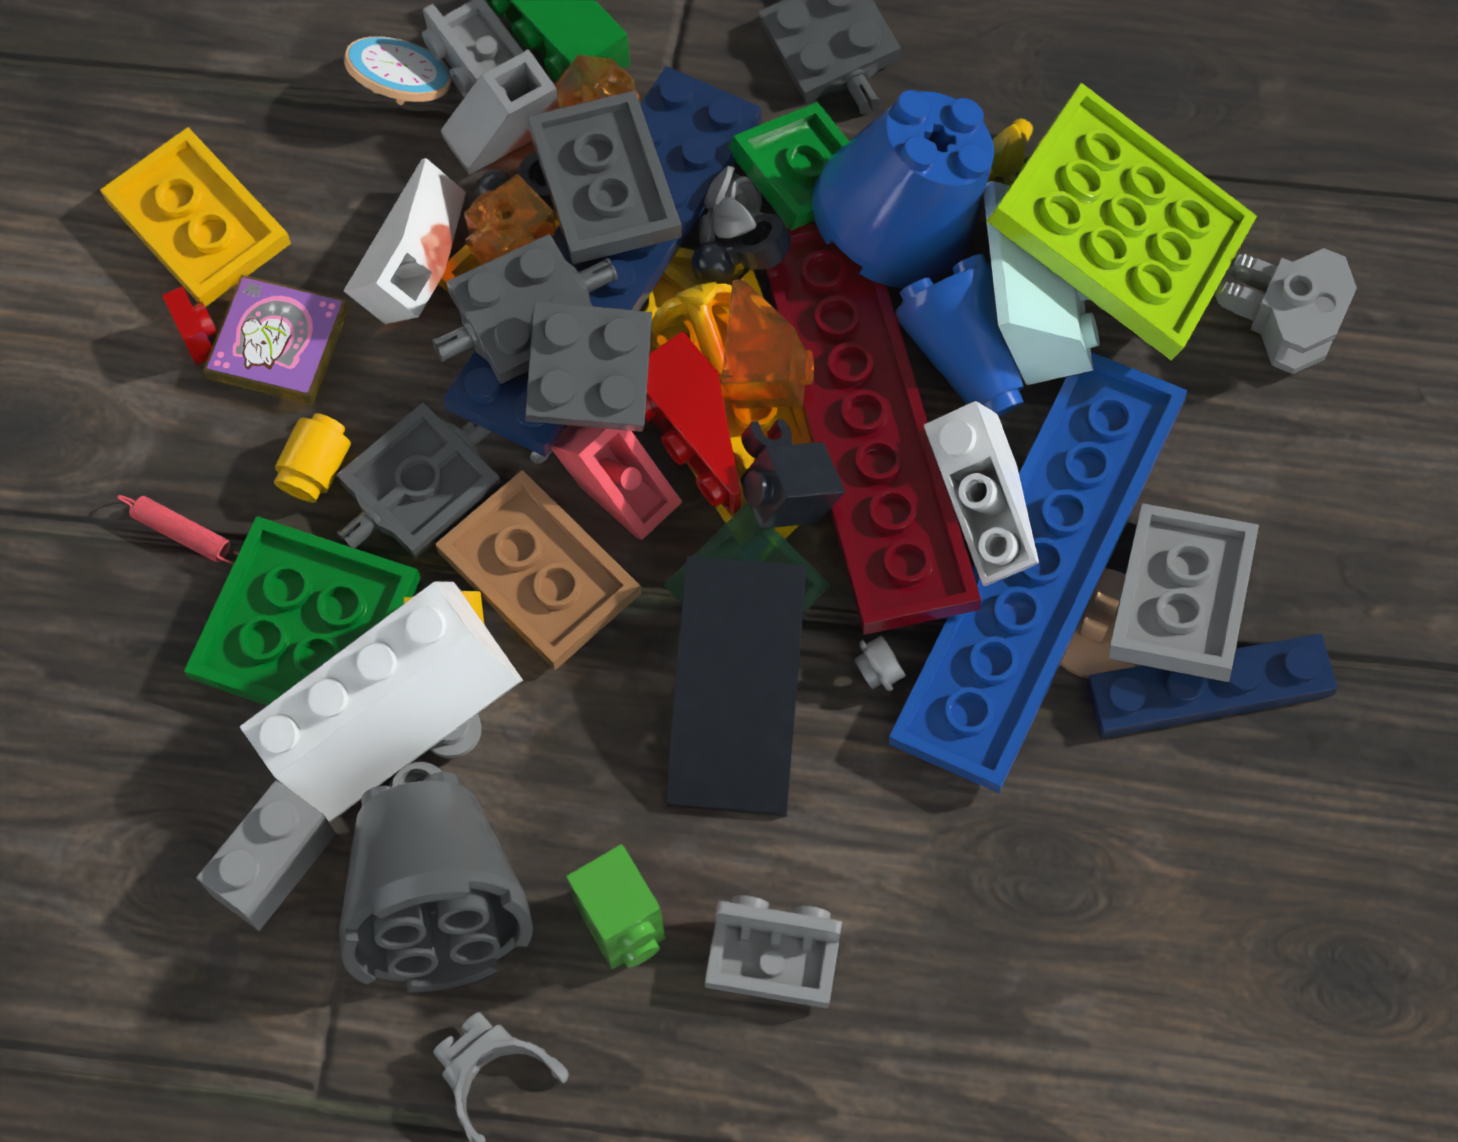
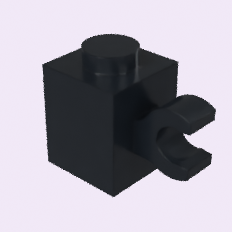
M783 419L775 421L767 431V438L762 433L758 421H752L742 433L741 441L747 453L755 458V461L740 478V482L743 487L744 497L751 506L760 529L819 523L846 492L824 442L793 445L791 431Z

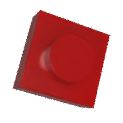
M183 286L163 294L162 297L195 365L210 360L214 350L208 336L217 333V330L203 301L192 306Z

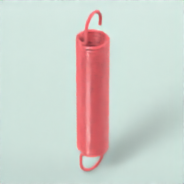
M122 495L117 496L120 501L130 506L129 516L214 562L222 560L229 564L235 563L224 559L229 551L230 541L222 538V536L205 529V527L169 510V508L150 500L148 497L141 496L134 501Z

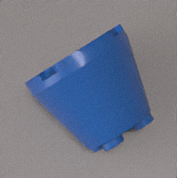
M907 90L902 92L894 104L841 147L826 163L813 190L812 205L814 219L826 244L834 242L845 255L862 267L860 275L877 283L897 288H905L925 278H931L933 284H936L942 276L950 273L952 268L964 259L974 240L984 192L994 158L993 141L987 127L983 123L984 113L981 107L968 98L954 99L936 92Z

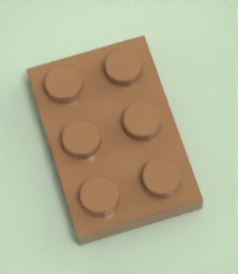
M523 470L435 544L438 553L475 591H481V597L554 670L560 667L641 595L640 585Z

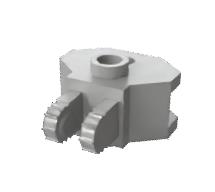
M1323 248L1293 262L1281 258L1279 265L1275 266L1258 258L1254 259L1246 254L1236 256L1228 268L1230 269V276H1233L1235 280L1246 283L1250 287L1265 292V295L1245 286L1241 287L1239 284L1226 282L1219 286L1215 294L1218 301L1217 304H1220L1222 308L1233 311L1235 314L1254 321L1250 330L1261 334L1272 366L1294 374L1325 360L1357 289L1346 257Z

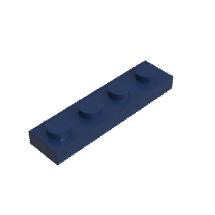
M1322 633L1237 648L1229 682L1144 665L1092 674L1087 681L1101 738L1332 697L1338 689Z

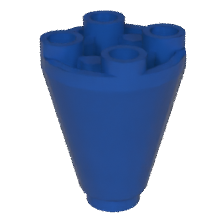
M978 254L956 264L952 268L955 275L945 278L936 284H933L931 278H925L905 287L900 291L903 301L897 308L895 315L899 324L966 405L977 401L997 413L998 417L1024 404L1019 392L1023 388V382L1019 368L998 326L992 265L987 263L984 254Z

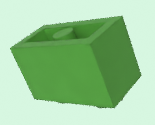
M622 844L566 876L575 907L611 969L624 962L627 968L635 967L659 951L660 948L657 943L665 939L660 906Z

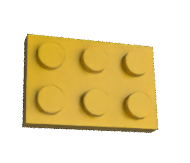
M189 127L100 189L105 201L190 295L198 303L203 301L205 307L239 283L242 277L246 278L291 244L288 233Z

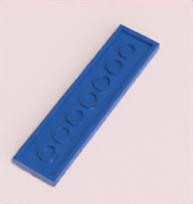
M1092 352L1093 371L1066 377L1019 473L1039 564L986 587L982 585L974 564L972 571L981 597L980 610L947 618L889 736V745L996 793H1000L1187 394L1186 389Z

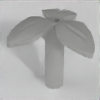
M727 166L718 174L705 196L704 205L708 209V214L702 215L699 219L698 237L700 245L715 241V235L719 238H735L744 235L756 228L757 224L753 217L765 214L747 210L738 201L728 196L725 197L734 168L731 166Z

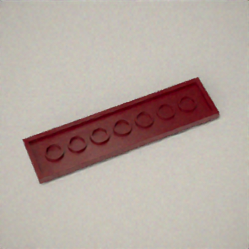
M816 222L805 224L794 230L787 228L792 238L789 251L778 265L763 270L793 380L801 401L811 443L824 442L846 491L829 511L863 635L980 610L981 597L950 495L924 428V424L928 423L887 285L877 283L860 275L862 267L845 255L834 242L826 244L817 228Z

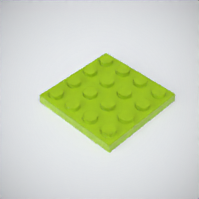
M1081 83L1065 103L986 221L1003 233L1009 240L1016 243L1048 267L1054 274L1060 276L1092 300L1099 308L1109 313L1141 337L1147 344L1153 346L1172 360L1185 347L1257 216Z

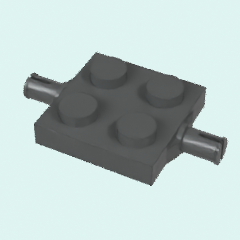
M782 0L758 12L760 24L806 104L829 93L845 92L848 90L859 107L861 114H868L869 106L872 111L878 108L881 101L876 96L868 80L878 70L901 60L902 55L900 45L873 0Z
M548 234L448 280V293L461 314L462 327L432 339L433 347L437 355H439L441 362H445L447 359L473 347L475 352L488 361L500 384L507 382L529 370L534 301L592 306L589 299L590 292L613 281H618L615 267L611 266L610 259L606 258L604 261L578 272L572 265L566 262L553 238Z
M422 402L336 474L340 485L359 503L362 510L343 529L336 532L339 539L344 545L355 549L378 529L382 533L393 537L416 560L502 486L500 477L480 458L476 449V445L492 431L471 421L459 429L455 425L441 420Z

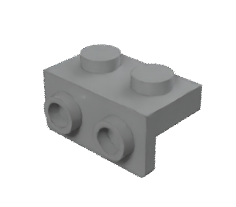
M472 0L445 16L440 14L434 4L423 8L427 29L422 32L424 42L437 61L444 58L452 68L450 69L452 80L464 98L483 73L524 52L485 0Z
M733 896L732 902L717 901L716 923L706 973L705 988L829 1009L841 934V921L830 919V912L812 906H796L793 909V913L768 909L769 903L767 901L751 896Z

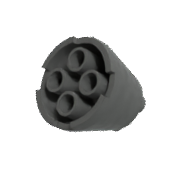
M437 772L427 776L423 781L405 783L395 787L377 786L367 790L362 795V808L357 815L339 927L342 961L346 970L354 978L366 985L376 980V977L393 981H406L407 992L444 990L469 984L499 971L497 962L499 958L506 955L516 946H528L533 934L528 899L477 798L468 789L460 786L457 775L449 772Z

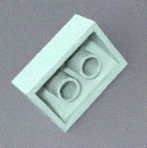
M994 181L987 183L984 192L986 220L1009 188V185ZM987 222L998 326L1026 385L1093 371L1090 348L1099 346V335L1093 313H1086L1084 301L1089 300V298L1060 276L1054 274L1048 267Z

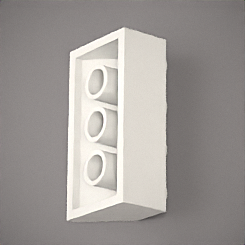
M433 582L242 724L240 728L273 776L288 789L322 812L330 822L360 801L362 795L367 790L386 782L400 769L420 757L522 682L523 679L454 582Z

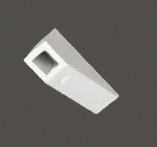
M422 159L349 280L344 292L384 324L418 318L445 272L466 192L428 159Z
M974 401L924 424L982 585L986 587L1039 564L1018 468L998 414L979 402Z

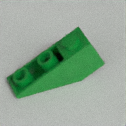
M485 0L497 17L502 15L511 25L512 32L518 43L525 50H534L544 60V66L553 81L560 87L567 85L579 99H582L630 66L628 34L595 0Z

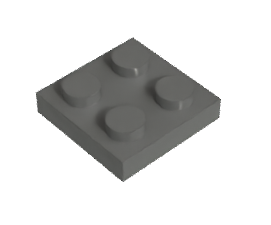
M534 301L525 421L642 432L645 423L652 312Z

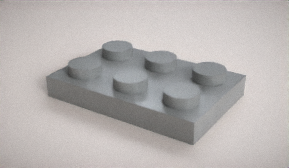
M1142 503L1110 644L1109 659L1229 682L1259 525Z

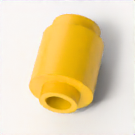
M315 413L312 419L299 418L275 465L278 474L274 484L285 493L297 499L316 503L320 493L328 492L351 445L349 439L343 435L345 427L338 421Z

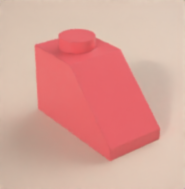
M569 425L561 432L551 448L579 487L637 539L643 540L682 503L679 496L632 431Z

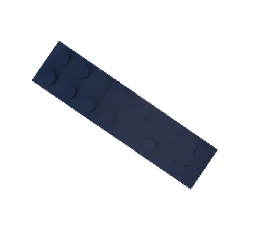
M665 66L640 106L681 222L682 238L572 265L559 225L551 237L566 262L572 265L576 271L580 272L604 261L606 258H609L611 266L615 267L618 281H613L589 293L590 303L593 307L634 311L641 309L706 208L704 199L711 183L727 166L732 167L736 161L728 148L732 137L758 126L761 122L762 107ZM475 351L443 397L445 410L546 457L566 426L562 424L525 421L528 372L500 384L488 361Z

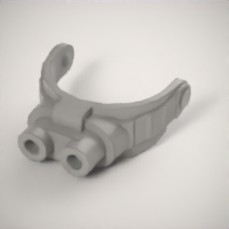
M481 1012L471 1016L462 1025L461 1030L465 1034L456 1041L453 1036H450L443 1040L433 1051V1054L446 1068L442 1076L453 1090L456 1102L455 1110L457 1111L459 1123L467 1132L466 1136L469 1138V1142H486L485 1137L477 1134L470 1123L466 1109V1098L472 1080L487 1063L499 1056L525 1054L543 1062L551 1070L552 1076L559 1079L562 1083L566 1082L569 1076V1072L562 1063L549 1056L543 1048H539L531 1042H524L516 1037L513 1038L501 1025L493 1027Z

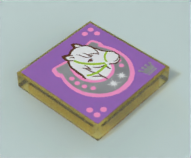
M241 274L203 369L207 379L313 405L349 311L346 299Z

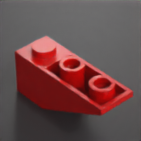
M682 331L649 354L645 424L652 421L663 434L661 441L671 458L679 465L687 462L698 475L696 483L707 501L714 507L722 504L735 519L741 515V490L719 374Z

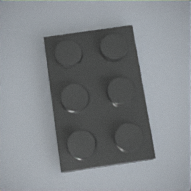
M636 91L527 116L532 141L572 265L682 238L681 222Z

